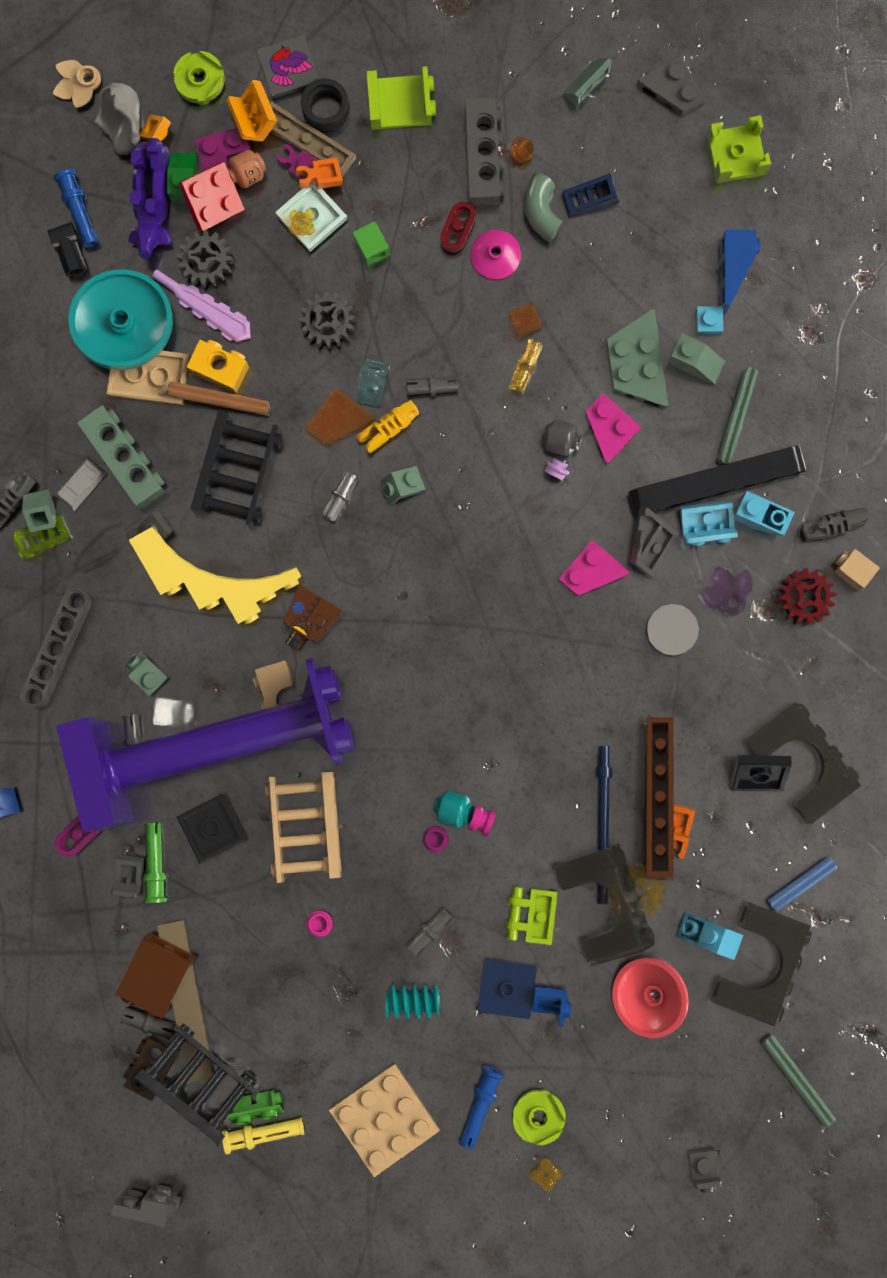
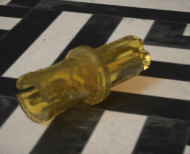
M528 340L521 359L517 360L518 367L510 383V386L515 390L523 391L531 372L536 370L535 363L543 348L541 343L535 340Z

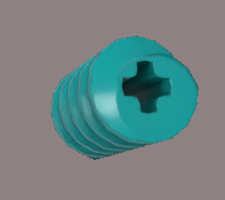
M391 985L389 992H386V1019L389 1018L391 1011H393L396 1019H399L402 1011H404L406 1019H410L412 1012H415L417 1019H421L423 1012H425L427 1019L431 1020L433 1013L436 1012L439 1020L440 993L437 986L434 985L431 993H429L427 986L423 985L421 992L418 993L416 985H412L410 993H407L405 985L401 986L399 992L396 991L395 985Z

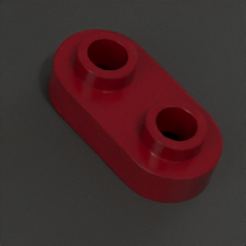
M458 202L451 208L441 231L440 242L442 247L448 252L460 251L464 247L473 227L476 212L474 207L468 202ZM465 214L468 218L462 221L458 216ZM450 237H456L458 241L456 243H450L448 239Z

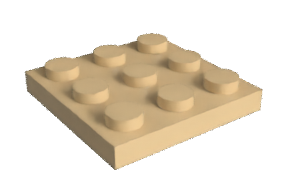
M396 1063L329 1109L373 1177H376L440 1131V1128Z

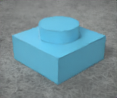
M697 306L696 334H722L723 306Z

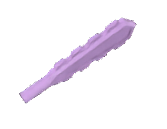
M159 270L154 271L152 278L174 292L181 306L185 309L191 308L193 315L199 319H206L207 325L214 330L219 329L221 335L228 341L238 343L251 339L250 323L247 321L246 316L239 312H231L230 307L222 302L217 304L214 302V297L207 293L200 294L199 289L193 285L178 284Z

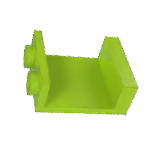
M427 66L422 67L423 75L377 78V70L367 71L371 130L432 125L431 116H436L435 100H430L429 92L434 91L433 75L428 76Z

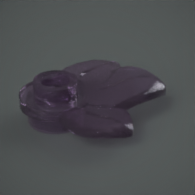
M717 567L712 576L713 586L702 589L703 597L709 605L721 607L725 614L736 616L744 611L746 607L745 598L752 591L751 575L748 570H744L734 577L726 569ZM729 599L736 600L737 606L735 608L729 606Z

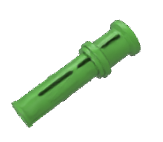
M162 823L144 824L146 874L142 877V881L145 882L146 898L143 899V903L167 902V898L164 897V881L166 876L165 873H162Z

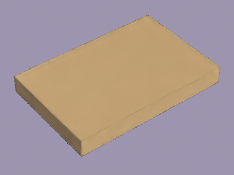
M161 351L153 360L140 367L128 370L110 369L106 395L183 406L184 399L168 396L167 389L171 381L187 384V365L191 356L185 353Z

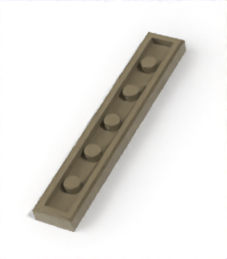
M184 920L157 926L160 938L191 953ZM192 963L173 998L172 1006L176 1025L180 1027L183 1023L195 1032L193 1038L209 1050ZM187 1041L181 1046L184 1068L198 1051ZM205 1058L187 1083L210 1079L214 1074L212 1062Z

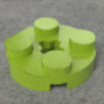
M208 52L187 53L178 60L174 67L173 75L179 94L187 101L206 105L215 99L223 89L225 75L219 60ZM203 72L204 80L202 82H195L193 75L195 73L200 75Z
M545 1089L531 1090L523 1094L514 1105L513 1125L517 1134L523 1140L536 1145H546L552 1143L561 1135L566 1120L565 1109L559 1098L550 1093V1091ZM537 1110L540 1113H546V1116L543 1117L544 1123L542 1124L538 1121L533 1122L531 1119L535 1116L534 1112Z

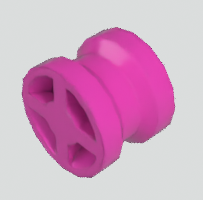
M477 805L468 829L472 831L479 830L484 836L488 837L497 812L484 811L481 806Z

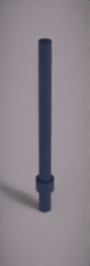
M600 746L599 767H597L596 776L599 777L597 904H608L610 778H612V767H610V746Z

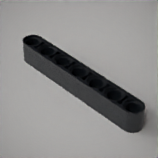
M797 445L633 489L628 493L635 517H638L641 506L648 507L652 512L656 513L787 478L807 470L800 446Z

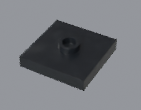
M738 755L730 782L731 790L784 791L792 766L791 756Z
M224 793L176 817L199 864L247 840Z

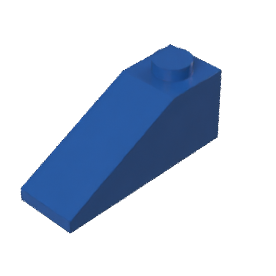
M725 230L721 237L723 312L728 311L756 254L760 252V239L756 238V230Z

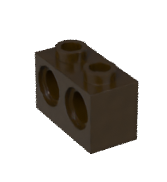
M151 1035L147 1040L142 1039L136 1050V1054L139 1055L136 1063H130L123 1077L127 1080L123 1087L153 1101L156 1095L132 1075L138 1067L145 1071L147 1067L151 1068L156 1062L150 1056L151 1048H157L163 1053L170 1043L154 1035ZM180 1049L176 1052L173 1058L169 1061V1063L159 1074L160 1078L158 1082L161 1085L163 1084L167 1074L169 1073Z

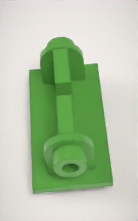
M272 1090L258 1093L256 1095L257 1104H252L251 1095L243 1096L231 1112L233 1114H229L227 1118L231 1123H235V1125H247L251 1123L252 1119L257 1118L262 1120L276 1119L278 1114L284 1113L280 1104L277 1105V1103H281L280 1092L275 1093Z

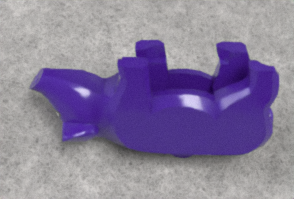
M149 138V142H140L131 152V163L133 164L134 172L132 179L133 191L130 193V202L132 203L134 216L137 220V226L130 232L128 242L138 245L139 256L143 259L150 258L152 250L157 245L171 244L168 231L161 227L168 214L167 168L170 156L167 146L161 143L158 138Z

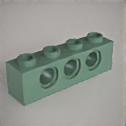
M102 405L77 422V424L133 503L141 510L166 493L161 487L165 482L157 471L152 473L147 465L150 461L143 451L137 452L132 444L135 443V440L127 429L122 432L117 425L121 420L113 409L107 411ZM107 431H115L112 440L104 441L103 436ZM122 451H129V458L124 462H119L118 455ZM136 472H144V478L141 482H133L132 478Z

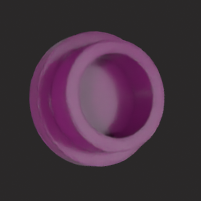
M432 826L425 831L423 844L429 851L441 852L448 845L449 836L442 827Z

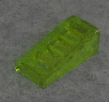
M60 514L56 516L55 524L60 536L56 537L52 528L46 529L50 537L47 541L41 530L29 532L28 527L11 533L12 540L22 561L71 538ZM35 533L40 541L37 545L32 537ZM27 538L30 545L29 548H25L22 539Z

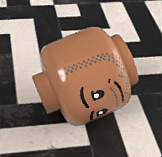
M245 150L229 159L228 171L233 183H237L241 188H247L263 179L266 167L258 152L254 153L251 150Z

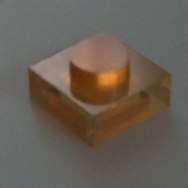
M533 302L509 312V317L519 337L543 326Z

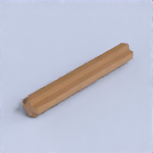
M172 381L169 382L167 394L171 397L260 415H267L269 402L265 400Z

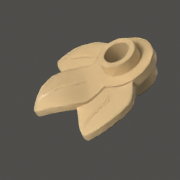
M67 60L56 64V69L63 79L55 87L53 94L63 100L72 99L75 108L88 104L92 99L93 90L98 88L101 83L99 71L93 66H82L76 60ZM87 77H93L90 82H85Z

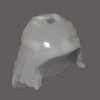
M113 82L100 92L99 113L94 122L102 128L105 134L109 135V138L112 140L113 150L117 154L128 155L140 141V102L137 93L131 87L123 83Z

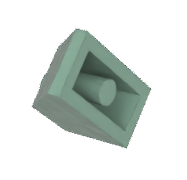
M683 333L668 362L669 365L712 385L715 384L725 363L705 343Z

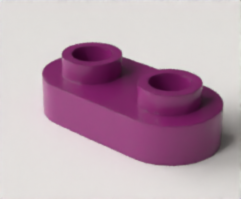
M78 815L56 836L54 842L55 849L63 856L76 855L100 831L83 832ZM68 838L74 841V845L71 848L66 846Z

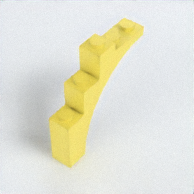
M154 526L129 539L160 595L165 592L168 596L182 589L180 584L184 582L199 610L203 607L206 610L212 609L220 604L219 598L223 597L238 624L244 622L247 625L259 618L257 613L261 612V608L257 601L261 600L262 603L271 600L276 597L275 591L282 587L288 590L299 584L297 579L301 577L296 566L279 574L253 579H235L212 574L197 568L181 558L165 543Z

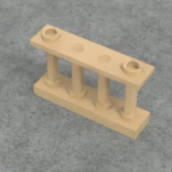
M323 772L322 778H318L317 781L277 784V777H269V783H265L266 798H271L275 861L271 862L272 877H276L277 883L284 882V874L324 871L329 873L330 878L342 877L334 772ZM307 792L323 794L324 804L317 808L279 811L278 795ZM312 818L325 820L326 831H322L321 834L281 837L280 821ZM322 844L323 847L327 846L328 857H324L323 860L283 863L282 847Z

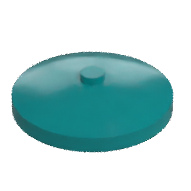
M118 269L100 273L82 285L71 302L68 324L77 348L88 360L107 369L128 370L150 362L164 349L172 332L173 314L165 292L153 279L136 271Z

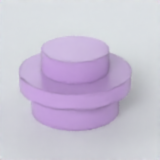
M553 458L552 462L547 460L545 463L547 465L545 472L561 480L570 472L566 470L567 464Z

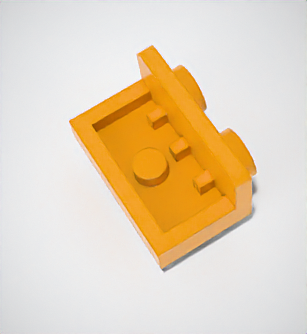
M252 80L241 97L229 96L226 101L241 138L264 141L276 124L277 119L261 81Z

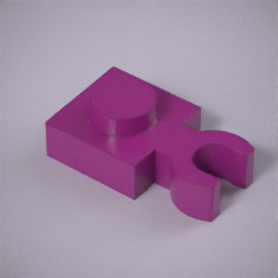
M285 144L283 146L284 151L290 155L287 158L277 155V162L281 166H291L288 172L298 180L306 179L304 175H295L296 168L299 166L312 168V161H317V159L303 150L299 155H296L294 149L290 145Z

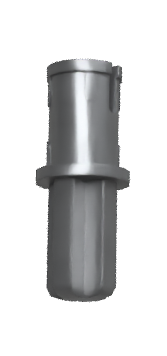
M348 471L344 472L336 489L331 491L332 496L322 512L324 518L332 522L336 521L344 504L350 501L348 497L359 480L357 476Z

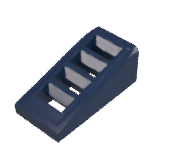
M610 173L562 191L570 216L620 201ZM607 185L609 195H604L602 186ZM594 188H597L599 198L596 200L592 191ZM587 191L588 198L590 201L588 203H585L584 197L582 194V192ZM577 194L580 206L575 207L572 195Z

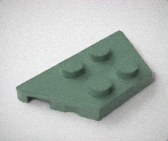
M654 309L609 337L606 342L613 391L624 395L629 394L635 399L646 400L658 404L659 407L667 408L668 399Z

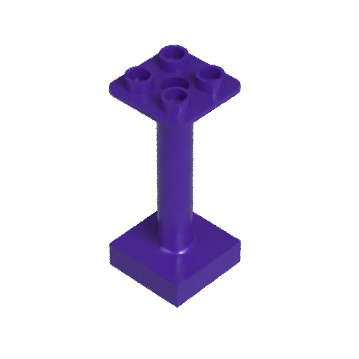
M313 658L305 659L309 674L302 699L119 749L115 747L108 721L86 717L56 725L82 831H104L134 823L126 790L128 787L304 739L313 738L331 756L333 765H345L343 753L354 751L356 748L348 720H345V718L334 720L330 707L331 702L342 700L335 670L331 668V665L320 668Z

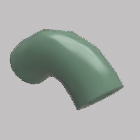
M535 172L524 193V212L531 227L550 243L561 227L563 220L557 217L549 207V198L555 188L554 182L546 175Z

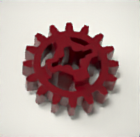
M804 568L802 575L796 570L792 573L793 579L788 576L784 579L787 586L782 585L779 587V590L784 592V595L778 597V600L785 602V605L780 609L781 611L788 609V619L796 616L797 624L805 619L806 625H810L813 618L818 623L822 621L821 614L826 617L831 614L827 607L832 608L835 606V603L830 601V598L837 595L835 592H830L829 589L834 584H826V574L818 577L817 569L809 574L808 568ZM810 580L813 581V583L810 585H804L802 582L800 583L799 581ZM813 589L810 593V600L801 604L805 597L804 593ZM820 590L823 592V600L820 599ZM791 593L794 594V604L791 601ZM804 608H810L815 613L807 614L801 611Z

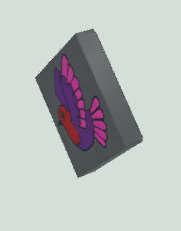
M305 35L257 49L272 99L304 90L308 84L319 79Z

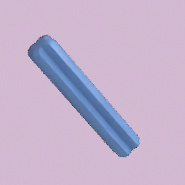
M829 857L825 858L769 898L767 901L773 911H779L837 869L835 862Z

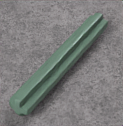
M746 367L742 374L717 458V462L722 465L731 463L758 374V370L752 367Z
M773 1035L767 1036L762 1041L763 1047L824 1127L833 1124L836 1120L834 1115Z

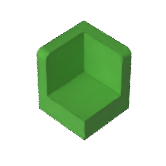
M372 222L352 232L354 242L367 266L390 256L389 246L376 222Z

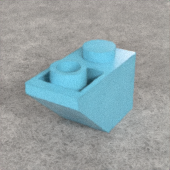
M746 491L734 512V520L755 530L784 536L795 512Z
M685 912L676 937L735 960L743 935Z

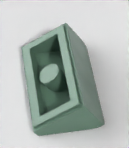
M609 58L594 60L563 92V96L574 106H578L608 75L611 68V60Z

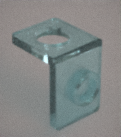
M365 359L360 372L356 402L376 407L381 406L385 380L390 364ZM369 367H378L382 370L376 371L370 369Z

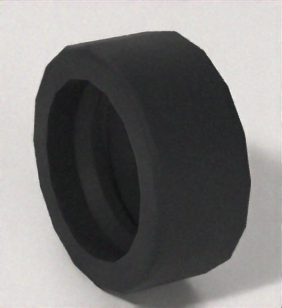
M327 78L317 79L308 84L302 92L301 106L303 116L307 123L316 130L325 132L335 130L342 126L348 118L350 110L348 95L344 87L337 81ZM323 92L335 94L340 100L339 111L332 117H317L313 114L310 107L314 96Z

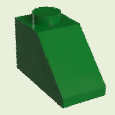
M171 153L167 168V194L172 204H187L178 182L198 173L197 153Z

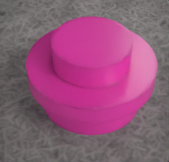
M322 910L314 911L307 918V930L315 937L326 936L333 926L331 916Z

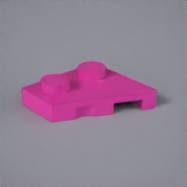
M604 393L585 413L589 425L594 432L593 435L596 443H598L603 455L604 463L607 465L641 429L640 425Z
M592 540L558 580L578 597L593 589L624 578L630 572Z

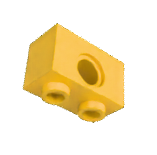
M199 340L187 365V369L191 374L236 394L248 371L249 365L244 360L245 356L234 350H231L230 353L222 350L220 344L212 340H208V342ZM217 360L226 361L225 366L219 370L214 369L213 364Z

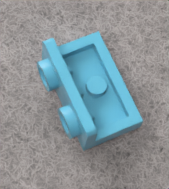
M731 500L680 507L682 537L686 543L698 546L705 544V541L728 542L731 538L738 537L734 525V509Z

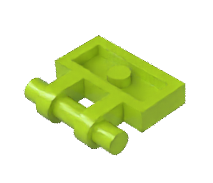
M513 886L512 897H509L508 905H511L509 920H506L505 927L508 929L507 939L517 941L519 930L526 931L525 942L552 945L558 892L531 889L530 899L522 898L523 887ZM521 907H529L527 923L519 922Z

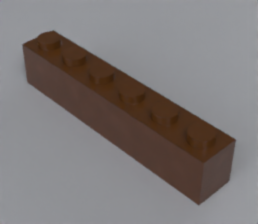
M647 717V880H674V717Z

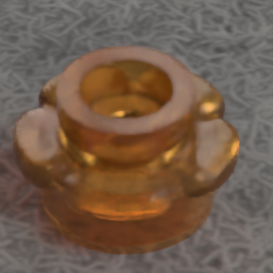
M518 137L511 145V154L518 163H523L533 156L534 147L530 140L525 137Z

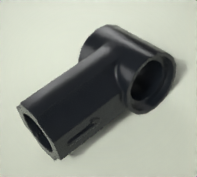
M69 222L47 230L55 252L58 253L65 275L67 277H75L83 274L87 267L79 247L80 240L73 223Z

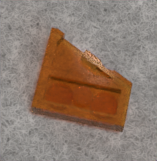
M335 388L306 425L305 430L327 445L374 422L376 417L338 388Z

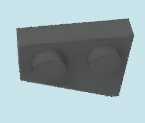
M641 506L639 509L630 562L644 574L652 577L679 533L648 507Z

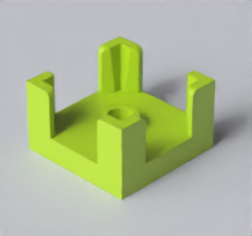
M761 115L749 117L745 125L722 129L723 122L710 125L706 136L716 184L766 175L771 161L769 153H766L764 156L760 137L763 130Z

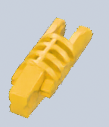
M409 400L400 407L397 406L392 409L390 413H386L377 422H374L360 432L356 438L361 443H366L369 440L365 449L372 453L386 443L389 438L401 432V429H405L419 415V411L416 405Z

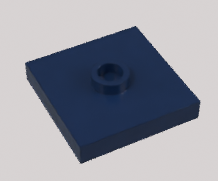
M485 958L477 1011L530 1019L537 965Z

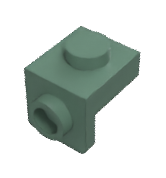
M417 466L391 472L380 481L382 493L389 504L426 490Z
M142 651L137 655H132L126 661L123 668L126 675L148 696L168 678Z

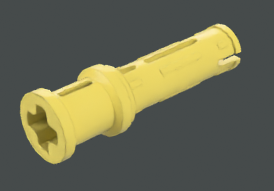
M302 1118L256 1128L246 1125L244 1129L231 1132L223 1130L222 1134L225 1136L222 1140L226 1155H229L231 1151L243 1148L252 1150L256 1144L304 1135Z

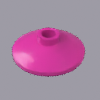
M489 230L479 235L474 241L470 253L471 262L474 269L481 276L491 280H501L512 275L518 268L521 260V249L517 240L508 232ZM494 248H498L501 253L495 256L491 251Z

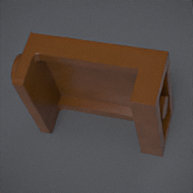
M149 932L142 939L116 995L120 996L122 1001L129 1005H137L145 1009L148 1015L163 1019L168 1013L173 998L196 956Z

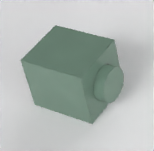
M49 489L23 495L22 512L29 532L55 527L56 510Z

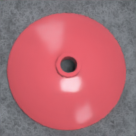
M650 957L633 960L619 971L613 984L612 998L616 1013L622 1023L637 1035L646 1038L667 1036L680 1027L687 1015L689 999L686 985L679 973L662 960ZM655 990H657L660 993V998H657L655 996Z

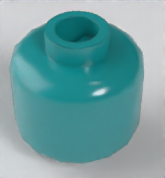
M447 791L441 798H436L433 812L437 813L439 823L454 828H461L465 824L470 823L474 812V805L471 804V800L467 795Z

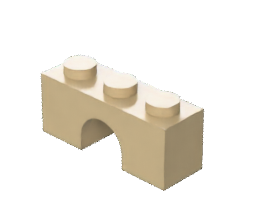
M285 660L255 670L257 676L253 677L257 692L262 691L264 701L260 702L262 709L279 705L278 700L281 693L295 687L288 663Z

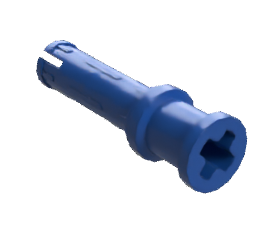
M65 169L54 175V181L59 184L62 192V201L70 209L82 246L84 248L92 247L99 241L83 204V190L78 187L75 179V170Z
M483 1066L481 1069L483 1074L480 1083L474 1089L476 1097L458 1142L465 1148L469 1145V1149H475V1144L490 1103L496 1100L497 1095L495 1093L500 1079H504L505 1076L500 1070L489 1066Z

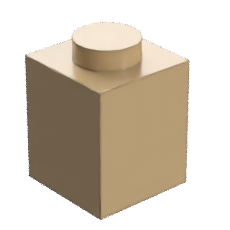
M854 549L849 553L845 551L835 563L838 567L834 573L857 591H860L866 587L880 567Z

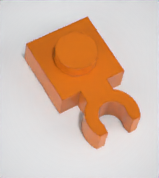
M337 158L312 161V168L307 166L296 168V176L304 175L306 179L299 180V188H307L311 183L315 182L317 189L340 186L343 183Z

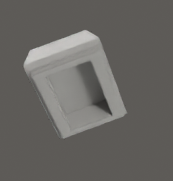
M87 457L54 496L75 512L108 473Z

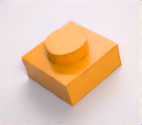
M150 114L140 133V138L145 142H149V138H158L161 142L166 137L167 129L171 122L164 116Z

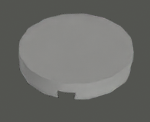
M669 604L661 606L652 613L647 622L648 641L656 651L663 655L675 656L684 654L693 647L698 638L699 627L697 619L689 609L682 605Z

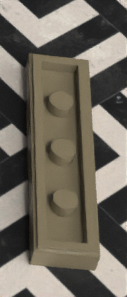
M271 101L270 105L277 122L270 133L300 152L302 150L317 160L337 158L343 178L355 161L356 154Z

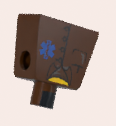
M300 584L283 622L292 629L285 643L297 651L306 638L316 644L342 616L343 611Z

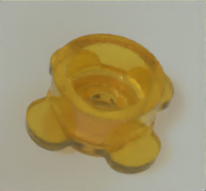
M309 209L305 212L293 210L289 213V218L291 219L289 230L292 235H311L314 233L315 227L312 223L314 218L313 211Z
M544 1158L540 1161V1166L531 1172V1179L537 1181L544 1191H551L557 1180L562 1178L563 1173L560 1168H555L548 1158ZM548 1172L549 1176L545 1177L544 1173Z

